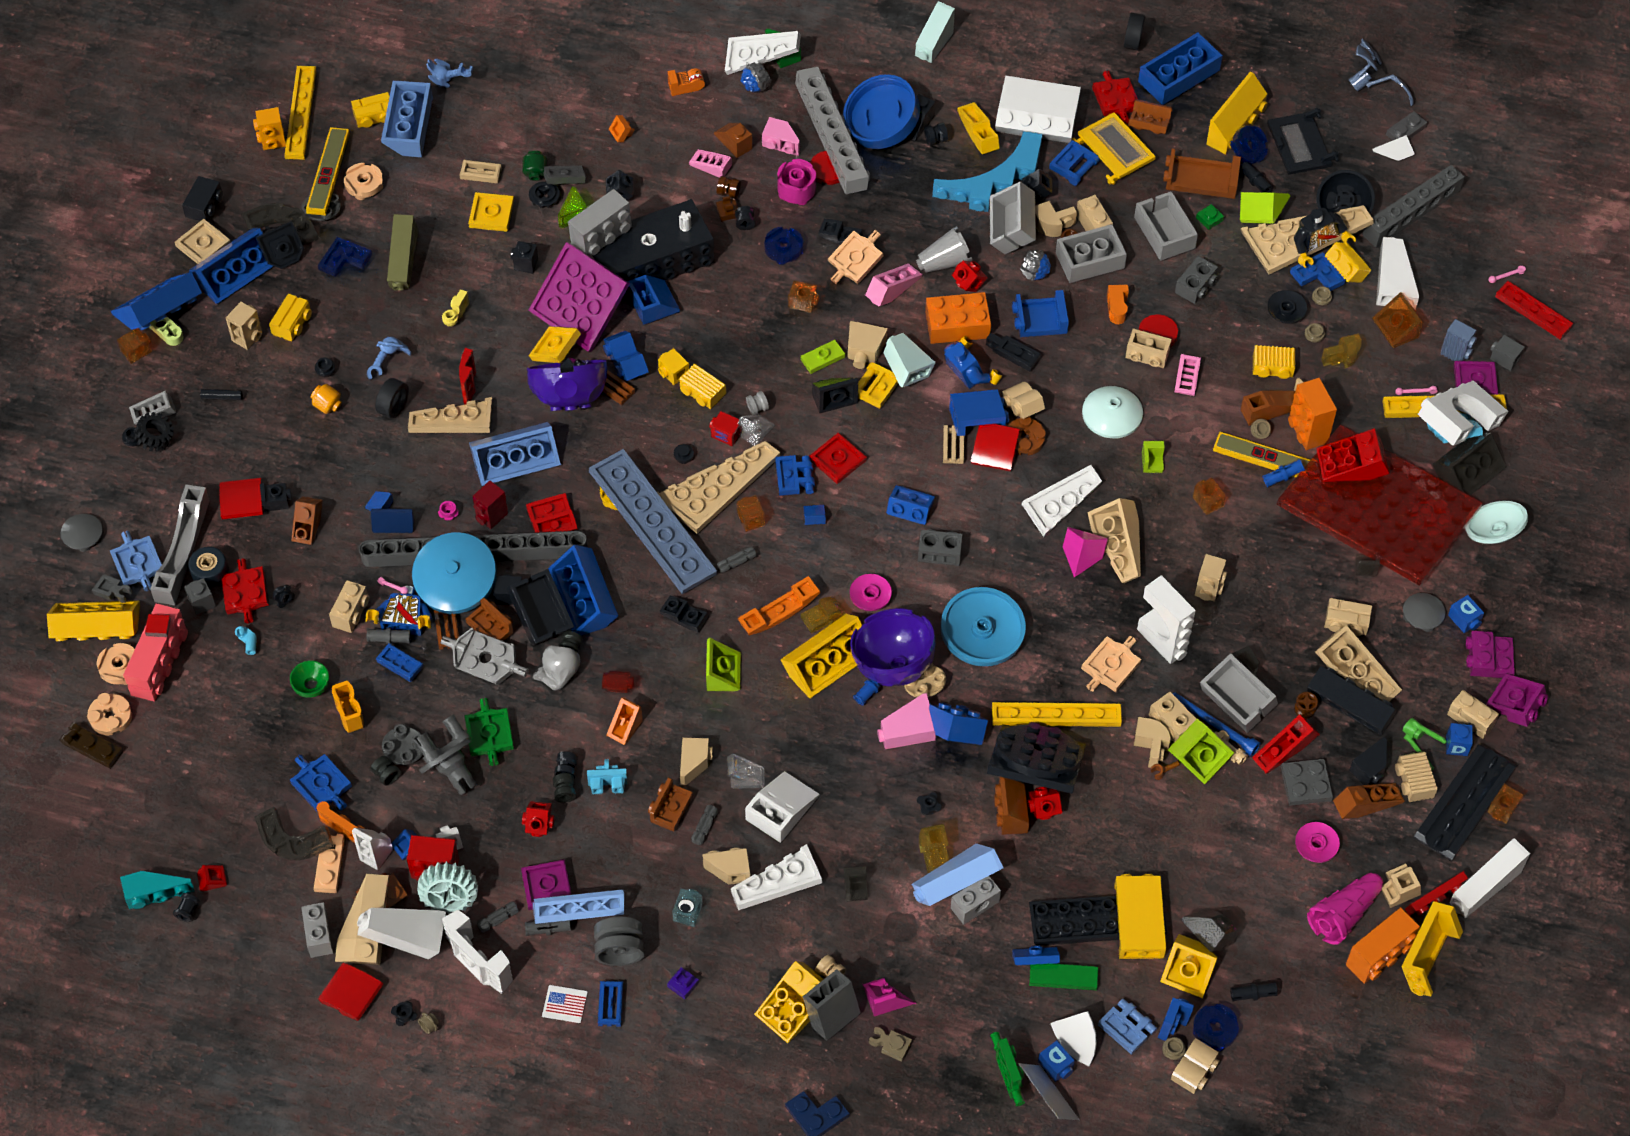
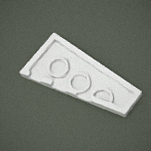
M798 31L729 38L725 64L726 74L729 75L745 69L746 65L753 62H760L762 64L799 52L801 34Z
M1089 465L1025 499L1022 502V506L1042 536L1045 537L1101 484L1102 480L1094 468Z
M807 844L802 846L797 853L793 855L790 853L783 857L784 860L778 864H771L766 867L765 871L759 875L754 874L732 887L731 894L738 910L821 884L822 878Z

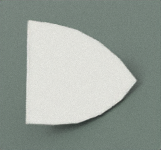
M1086 1011L1051 1022L1054 1034L1062 1047L1077 1061L1090 1066L1096 1050V1032L1089 1012Z

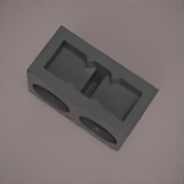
M1197 256L1178 279L1175 293L1196 304L1200 298L1203 299L1205 297L1208 287L1216 283L1218 279L1216 275L1218 266Z
M932 529L921 530L918 562L959 566L962 534L952 531L939 532Z

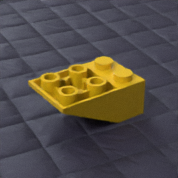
M795 961L756 1011L755 1015L784 1041L789 1043L810 1022L802 996L824 979L804 962Z

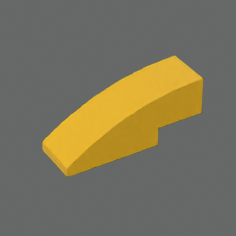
M973 102L958 107L959 116L981 154L999 149L998 135L990 127V120L976 103Z

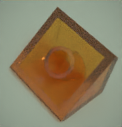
M1402 292L1395 296L1372 318L1393 348L1418 339L1423 324L1422 319Z

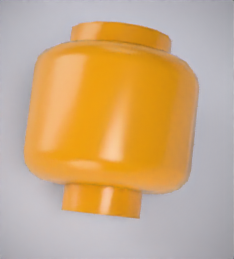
M328 384L318 385L310 397L312 405L325 414H329L332 410L336 412L342 404L340 392Z

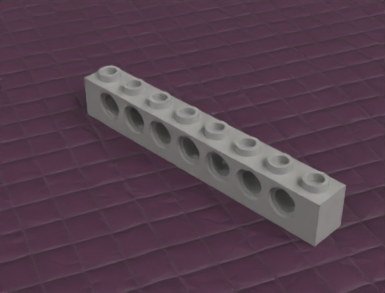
M819 67L798 70L796 73V87L824 149L827 151L844 193L849 194L867 190L870 173L868 170H865L863 158L859 156L857 145L851 139L849 128L845 126L844 117L838 111V104L832 98L831 88L826 85L825 75L821 74Z

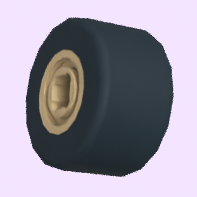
M200 548L189 558L188 566L193 581L204 578L208 588L220 585L224 575L228 574L229 568L225 556L217 548Z

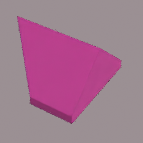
M1070 527L1067 528L1063 550L1074 578L1103 558L1108 538Z
M884 978L863 984L874 1017L916 1004L913 1000L886 983Z

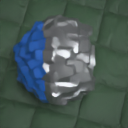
M753 62L745 66L740 81L747 91L760 92L768 87L771 79L760 62Z
M1029 250L1020 270L1026 279L1032 281L1045 278L1050 272L1051 264L1049 258L1042 250Z

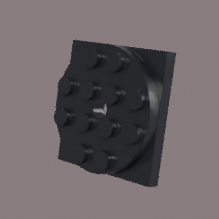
M1035 722L1016 726L1002 724L988 765L987 774L1073 794L1086 744L1075 741L1070 736L1062 733L1061 729L1057 727L1040 726Z

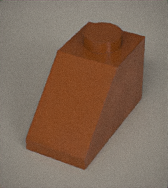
M728 123L714 132V135L736 158L752 150V134L741 123Z

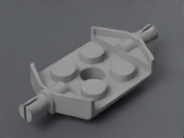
M470 628L457 640L446 636L442 637L443 640L441 639V644L452 648L454 667L458 670L499 685L514 673L524 677L527 676L526 673H528L529 669L516 663V649L512 643L510 645L477 632L473 628ZM486 653L491 654V660L488 663L481 662L482 655Z

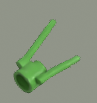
M1411 718L1402 730L1406 734L1404 739L1412 745L1417 753L1422 751L1413 739L1419 740L1424 733L1444 744L1447 742L1444 737L1424 727L1414 718ZM1428 760V763L1430 764L1431 770H1433L1434 767L1432 766V764H1431L1430 761Z

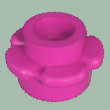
M452 501L443 502L438 511L439 517L447 521L452 520L459 513L457 506Z

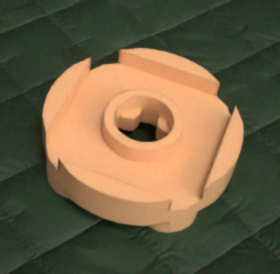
M357 163L347 169L344 178L347 192L358 200L375 195L383 189L381 170L373 164L369 166L365 165V163ZM362 178L364 180L368 179L366 182H360Z
M117 643L108 650L105 648L99 654L97 668L101 678L106 682L127 685L123 674L135 649L128 644ZM122 660L123 665L121 667L114 665V663H119Z
M102 693L90 705L87 718L95 732L109 736L117 731L122 732L129 726L132 720V712L129 702L124 697L117 694ZM113 711L115 715L106 718V713Z

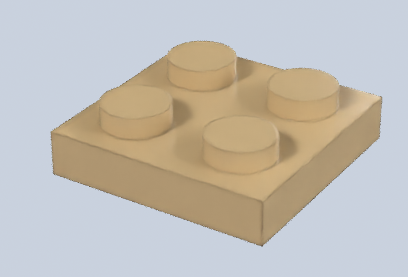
M205 219L201 220L175 241L176 247L197 264L231 243L229 238Z

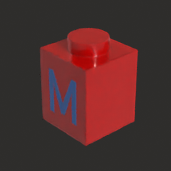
M720 411L718 416L713 417L710 422L711 437L733 447L742 433V420Z

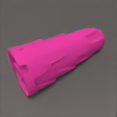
M1368 873L1312 906L1307 913V919L1315 934L1318 936L1322 933L1326 936L1322 940L1329 944L1337 945L1341 943L1351 933V929L1363 917V913L1374 903L1373 900L1381 892L1383 887L1382 878L1378 874Z

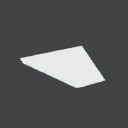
M1407 135L1373 148L1374 152L1397 161L1415 155Z

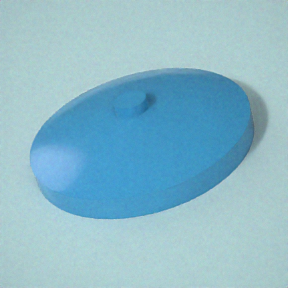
M460 532L443 534L429 541L417 554L412 568L413 585L421 600L430 608L447 614L463 613L481 604L480 600L483 597L486 599L492 592L497 576L496 563L487 545L475 536Z
M988 587L970 588L955 595L946 605L941 619V635L947 648L960 660L976 666L998 665L1010 659L1021 647L1026 630L1025 618L1019 605L1002 591Z

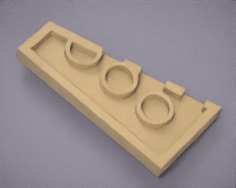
M492 397L485 398V401L475 403V400L468 401L466 405L455 406V404L446 405L447 407L439 410L429 408L409 412V433H490Z

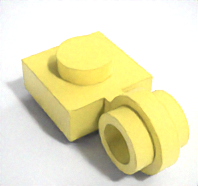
M460 289L457 296L452 298V310H447L442 315V321L445 325L454 326L458 322V318L462 317L469 305L467 291Z

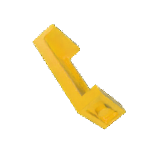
M1123 874L1116 876L1114 888L1116 890L1119 959L1164 958L1166 942L1161 877L1154 876L1153 874H1144L1142 876Z
M1433 901L1401 966L1410 990L1416 995L1432 996L1433 991L1427 977L1447 936L1460 939L1463 933L1453 906Z

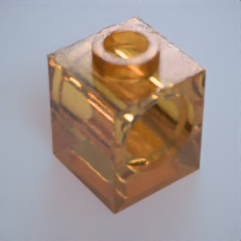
M794 280L788 295V307L811 313L813 306H817L819 301L817 286Z
M138 328L117 339L120 351L131 364L151 353L150 338L146 333L142 334Z
M1213 478L1206 481L1202 480L1196 484L1193 498L1206 515L1224 506L1226 495Z
M756 495L744 497L737 501V514L745 532L765 526V514Z
M1504 784L1492 801L1487 813L1491 814L1494 819L1507 824L1519 806L1523 794ZM1500 803L1506 804L1508 807H1504Z

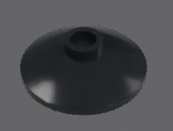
M1282 290L1274 293L1269 298L1267 309L1275 320L1281 323L1292 324L1304 318L1307 312V303L1300 294L1290 290Z

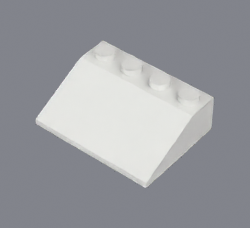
M1005 76L995 125L996 132L1022 136L1023 131L1042 134V139L1070 143L1081 87Z

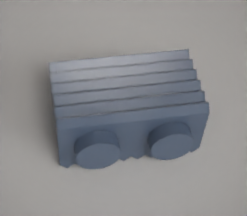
M1455 319L1447 330L1440 354L1452 361L1469 360L1474 351L1472 348L1477 341L1475 337L1477 330Z

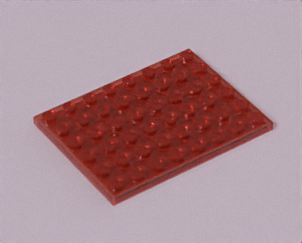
M1340 425L1324 445L1357 435V433ZM1384 449L1390 474L1372 480L1324 482L1318 454L1316 453L1304 467L1305 471H1301L1278 498L1276 505L1419 586L1482 506V502Z

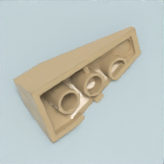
M1119 498L1087 512L1092 533L1108 538L1105 553L1109 556L1111 565L1120 581L1126 583L1140 577L1139 518L1135 501Z
M1347 625L1337 630L1315 651L1327 667L1335 670L1340 676L1351 679L1361 689L1370 690L1375 694V698L1381 701L1383 699L1390 701L1402 691Z
M366 874L337 939L335 962L380 965L382 943L357 935L359 928L357 921L359 916L370 908H386L389 875Z

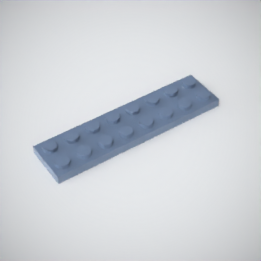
M624 449L589 467V473L681 594L717 574V570Z

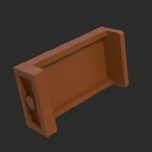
M1172 148L1171 155H1167L1165 166L1169 167L1168 170L1164 171L1163 181L1167 182L1166 190L1235 199L1241 157L1233 156L1232 163L1176 156L1175 149Z

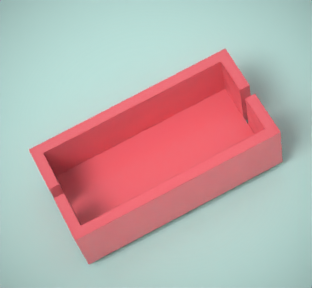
M157 603L151 614L170 615L171 621L168 637L146 636L145 626L123 674L131 696L154 702L157 696L162 693L165 678L169 677L172 663L179 656L180 645L182 641L186 640L188 635L180 609Z

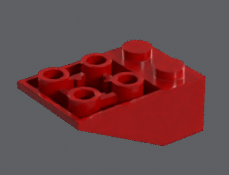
M1375 428L1316 448L1324 482L1372 480L1390 474L1383 444Z

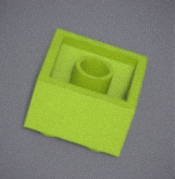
M1196 719L1168 749L1203 784H1206L1234 754L1199 719Z

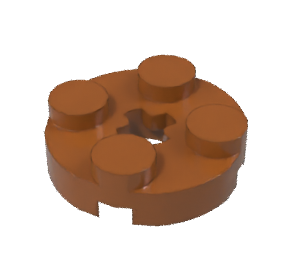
M1028 416L1024 419H1015L1008 424V427L1020 429L1015 454L1028 453V455H1033L1042 449L1046 432L1039 422ZM1022 434H1027V435H1029V436H1028L1029 439H1027V438H1023V439H1022V438H1021V435H1022Z

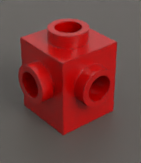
M963 260L956 266L952 274L956 280L955 283L961 289L970 292H977L988 278L980 270L981 266L975 261Z
M1038 787L1035 791L1029 792L1030 800H1027L1028 810L1037 819L1047 820L1052 818L1053 815L1062 814L1060 795L1057 790Z
M530 801L526 812H523L522 825H525V833H531L534 837L547 835L550 828L554 827L555 816L551 815L552 803Z

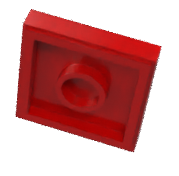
M839 432L809 455L810 461L836 484H839L867 461V457Z

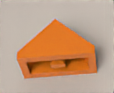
M622 697L607 736L626 745L642 723L641 706Z

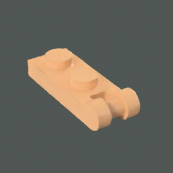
M321 833L314 882L315 892L337 893L345 841L344 834L332 836L329 833ZM329 844H335V849H328Z

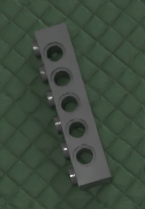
M1452 165L1448 166L1373 216L1374 224L1364 228L1363 236L1374 247H1378L1381 245L1383 237H1393L1460 192L1464 176Z

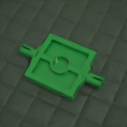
M482 698L479 700L481 711L475 714L464 715L467 732L473 740L469 743L471 757L488 755L489 765L494 766V758L496 766L499 764L497 753L514 750L507 708L499 710L490 709L489 699L484 698V706Z
M994 1032L990 1034V1037L994 1044L995 1058L1009 1097L1014 1099L1016 1106H1021L1025 1104L1021 1094V1087H1023L1022 1079H1024L1023 1070L1020 1065H1016L1014 1046L1009 1045L1007 1038L1001 1039L999 1032Z

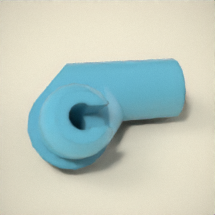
M237 627L235 635L246 644L245 653L254 655L257 644L256 634L247 627Z

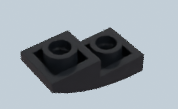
M671 595L660 610V614L697 633L700 632L709 618L707 612L691 607L688 601Z

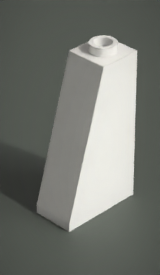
M1383 237L1380 247L1376 305L1416 310L1419 293L1404 241L1394 237Z
M1515 838L1512 839L1454 892L1450 904L1458 914L1467 918L1521 874L1530 853Z
M370 908L358 918L357 926L359 928L357 935L430 959L440 952L444 927L442 918L445 917L446 912L440 910Z

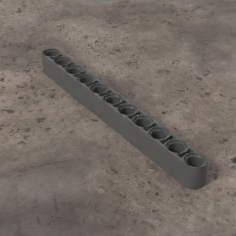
M581 531L475 536L487 545L495 562L559 559L575 544L587 547L586 535ZM436 537L367 540L359 546L361 561L367 567L413 565L417 554L423 546Z

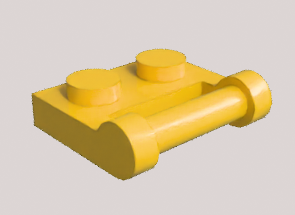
M871 362L866 368L867 371L858 382V399L881 409L898 385V381L892 371ZM877 374L878 376L875 378V380L867 389V391H864V387L867 385L872 376Z

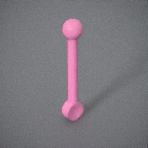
M1519 266L1516 270L1498 276H1490L1488 280L1490 283H1495L1496 280L1517 273L1524 274L1526 268Z
M1436 386L1422 389L1397 388L1395 390L1397 395L1421 392L1435 394L1438 392Z
M382 577L377 580L380 585H386L399 590L402 594H407L409 591L407 587L385 581Z

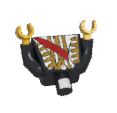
M1325 208L1314 209L1310 215L1300 220L1299 228L1294 235V242L1297 252L1300 254L1298 263L1306 268V260L1310 265L1314 263L1313 259L1306 252L1308 253L1335 239L1341 233V240L1346 246H1349L1347 244L1348 238H1352L1356 242V238L1350 232H1347L1348 228L1339 214L1332 211L1328 212Z

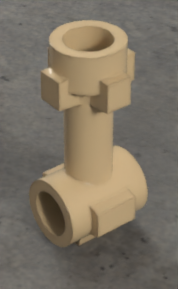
M1216 731L1214 734L1234 752L1231 761L1239 765L1243 764L1248 757L1246 751L1240 748L1237 750L1228 742L1230 737L1226 731Z

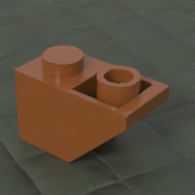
M302 496L295 501L291 541L309 545L313 544L321 520L322 499Z

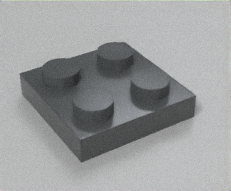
M1324 759L1281 764L1289 806L1332 801L1333 795Z

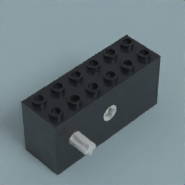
M692 199L631 220L632 227L628 232L621 234L611 244H607L596 255L591 256L626 281L643 275L670 280L681 274L690 273L695 269L707 267L715 263L714 239Z

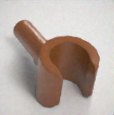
M1176 761L1163 767L1160 764H1154L1151 766V773L1160 771L1154 777L1156 780H1161L1164 773L1178 767L1179 762Z

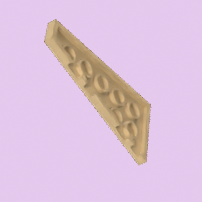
M1364 205L1341 209L1339 212H1336L1346 224L1347 232L1351 234L1374 224L1373 218ZM1306 216L1281 220L1271 225L1264 223L1254 228H1241V233L1268 275L1298 261L1300 254H1298L1295 246L1294 235L1299 228L1300 220ZM1342 233L1335 239L1313 249L1308 253L1306 252V254L1311 255L1341 240Z
M764 441L745 450L743 454L735 458L730 457L718 466L713 465L688 477L686 481L678 485L668 486L667 490L657 493L675 517L697 534L775 462V457H780V452Z

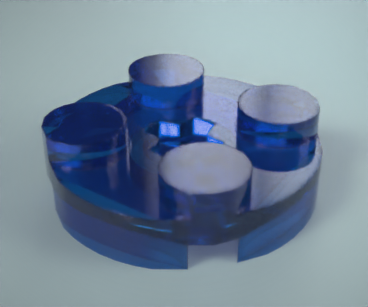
M1247 125L1239 128L1230 143L1231 149L1234 150L1236 156L1241 157L1243 163L1249 162L1253 164L1260 162L1268 152L1265 144L1267 138L1264 132L1257 126ZM1249 141L1252 142V144H1251V147H1252V148H1250L1249 145H1248V142H1249Z
M783 227L774 228L765 237V253L778 264L784 265L797 259L802 254L803 238L793 228L789 227V230L783 229ZM780 243H788L786 247L780 246Z
M1215 1004V1006H1204L1197 1012L1193 1022V1035L1196 1039L1216 1051H1222L1224 1048L1229 1047L1237 1038L1239 1032L1237 1017L1230 1008L1221 1004ZM1212 1023L1215 1025L1216 1023H1219V1028L1221 1030H1212V1026L1210 1024Z

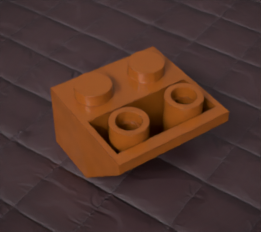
M999 777V784H995L994 806L997 807L998 813L996 814L997 827H1001L1002 835L1028 833L1029 819L1025 784L1016 780Z

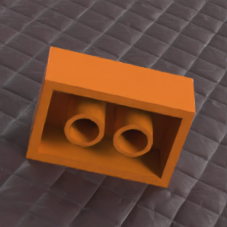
M985 292L926 298L925 313L931 344L960 341L963 336L968 337L966 340L986 339L990 334L991 322Z
M1320 378L1297 384L1290 416L1288 417L1290 427L1295 429L1298 442L1303 444L1305 450L1328 444L1337 411Z
M1400 907L1352 946L1346 966L1364 984L1370 979L1372 981L1376 980L1381 975L1383 968L1386 966L1390 968L1397 962L1399 955L1402 953L1406 955L1409 952L1420 926Z

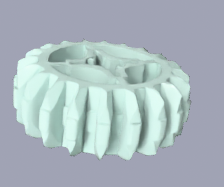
M446 861L444 865L437 862L435 866L430 865L428 869L423 871L418 880L417 891L420 901L424 902L425 907L430 906L431 910L445 911L450 914L456 910L466 911L468 907H472L477 898L478 885L476 875H472L471 870H465L464 865L457 866L456 862L451 865Z

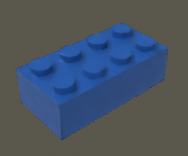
M1197 32L1141 66L1138 82L1160 104L1164 105L1220 71L1223 55Z

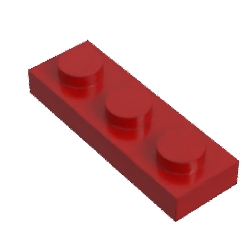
M1464 871L1410 904L1405 908V911L1409 916L1417 913L1418 916L1430 909L1428 904L1431 902L1440 903L1447 898L1445 894L1450 890L1454 894L1468 877Z

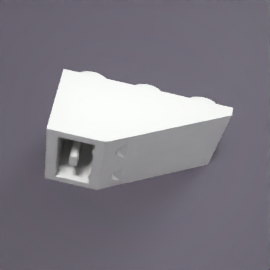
M784 771L760 790L746 806V820L781 843L819 797V793Z

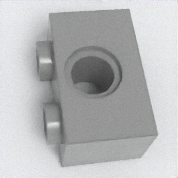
M987 876L952 896L951 909L964 925L999 903L1001 890L990 876Z
M324 902L302 906L305 936L310 957L333 954Z

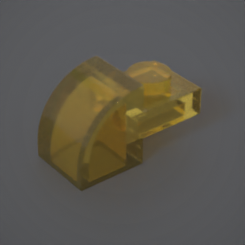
M1355 334L1342 337L1337 346L1324 348L1321 358L1323 366L1337 365L1343 362L1345 368L1352 366L1357 361L1361 348L1360 335Z
M825 597L819 600L818 605L801 613V619L812 634L825 626L831 625L846 613L836 598Z
M944 824L922 828L919 833L920 853L924 854L928 873L949 861L946 848L949 844Z

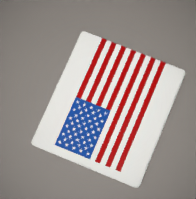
M549 985L542 1017L581 1023L587 991Z

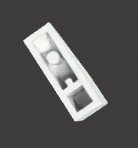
M354 828L352 834L360 861L379 870L393 851L391 839L382 832L377 833L373 830Z

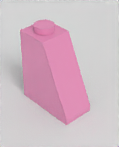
M927 693L920 695L881 720V729H878L877 733L879 742H883L885 749L935 741L936 735L929 711L930 704Z

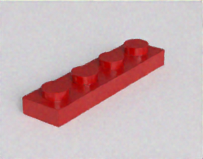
M1509 281L1496 292L1495 297L1560 340L1573 326L1571 321Z

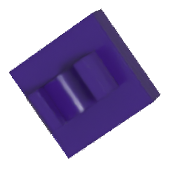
M681 967L667 983V987L683 999H686L699 984V979Z

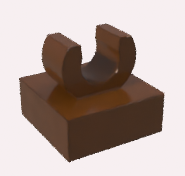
M730 196L722 197V201L716 202L721 222L736 218L735 210L738 206L735 198L730 199Z

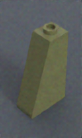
M394 214L387 282L390 288L397 291L410 288L419 231L413 215Z

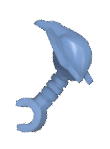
M437 58L434 59L437 65L431 59H428L426 64L428 70L432 73L428 78L439 87L449 88L450 85L447 82L452 77H470L473 72V66L465 69L463 63H460L458 69L451 70L450 64Z
M387 337L382 342L378 341L376 346L380 347L381 351L377 355L373 366L367 370L368 379H372V370H376L378 375L382 376L381 366L387 354L403 351L410 356L411 351L395 337Z

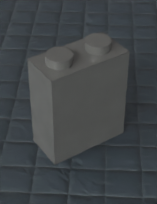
M838 969L802 996L812 1028L826 1041L861 1014L852 982Z

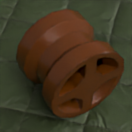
M1310 692L1299 694L1294 707L1297 716L1300 714L1306 719L1312 717L1318 704L1317 697Z

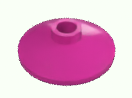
M876 574L859 576L850 586L852 602L855 606L865 611L882 609L891 599L892 591L890 584L886 579Z
M1321 822L1305 824L1298 830L1295 838L1298 852L1311 862L1322 863L1329 861L1339 850L1340 842L1337 833L1329 825ZM1316 843V844H1318L1320 847H1319V848L1314 847L1313 844Z

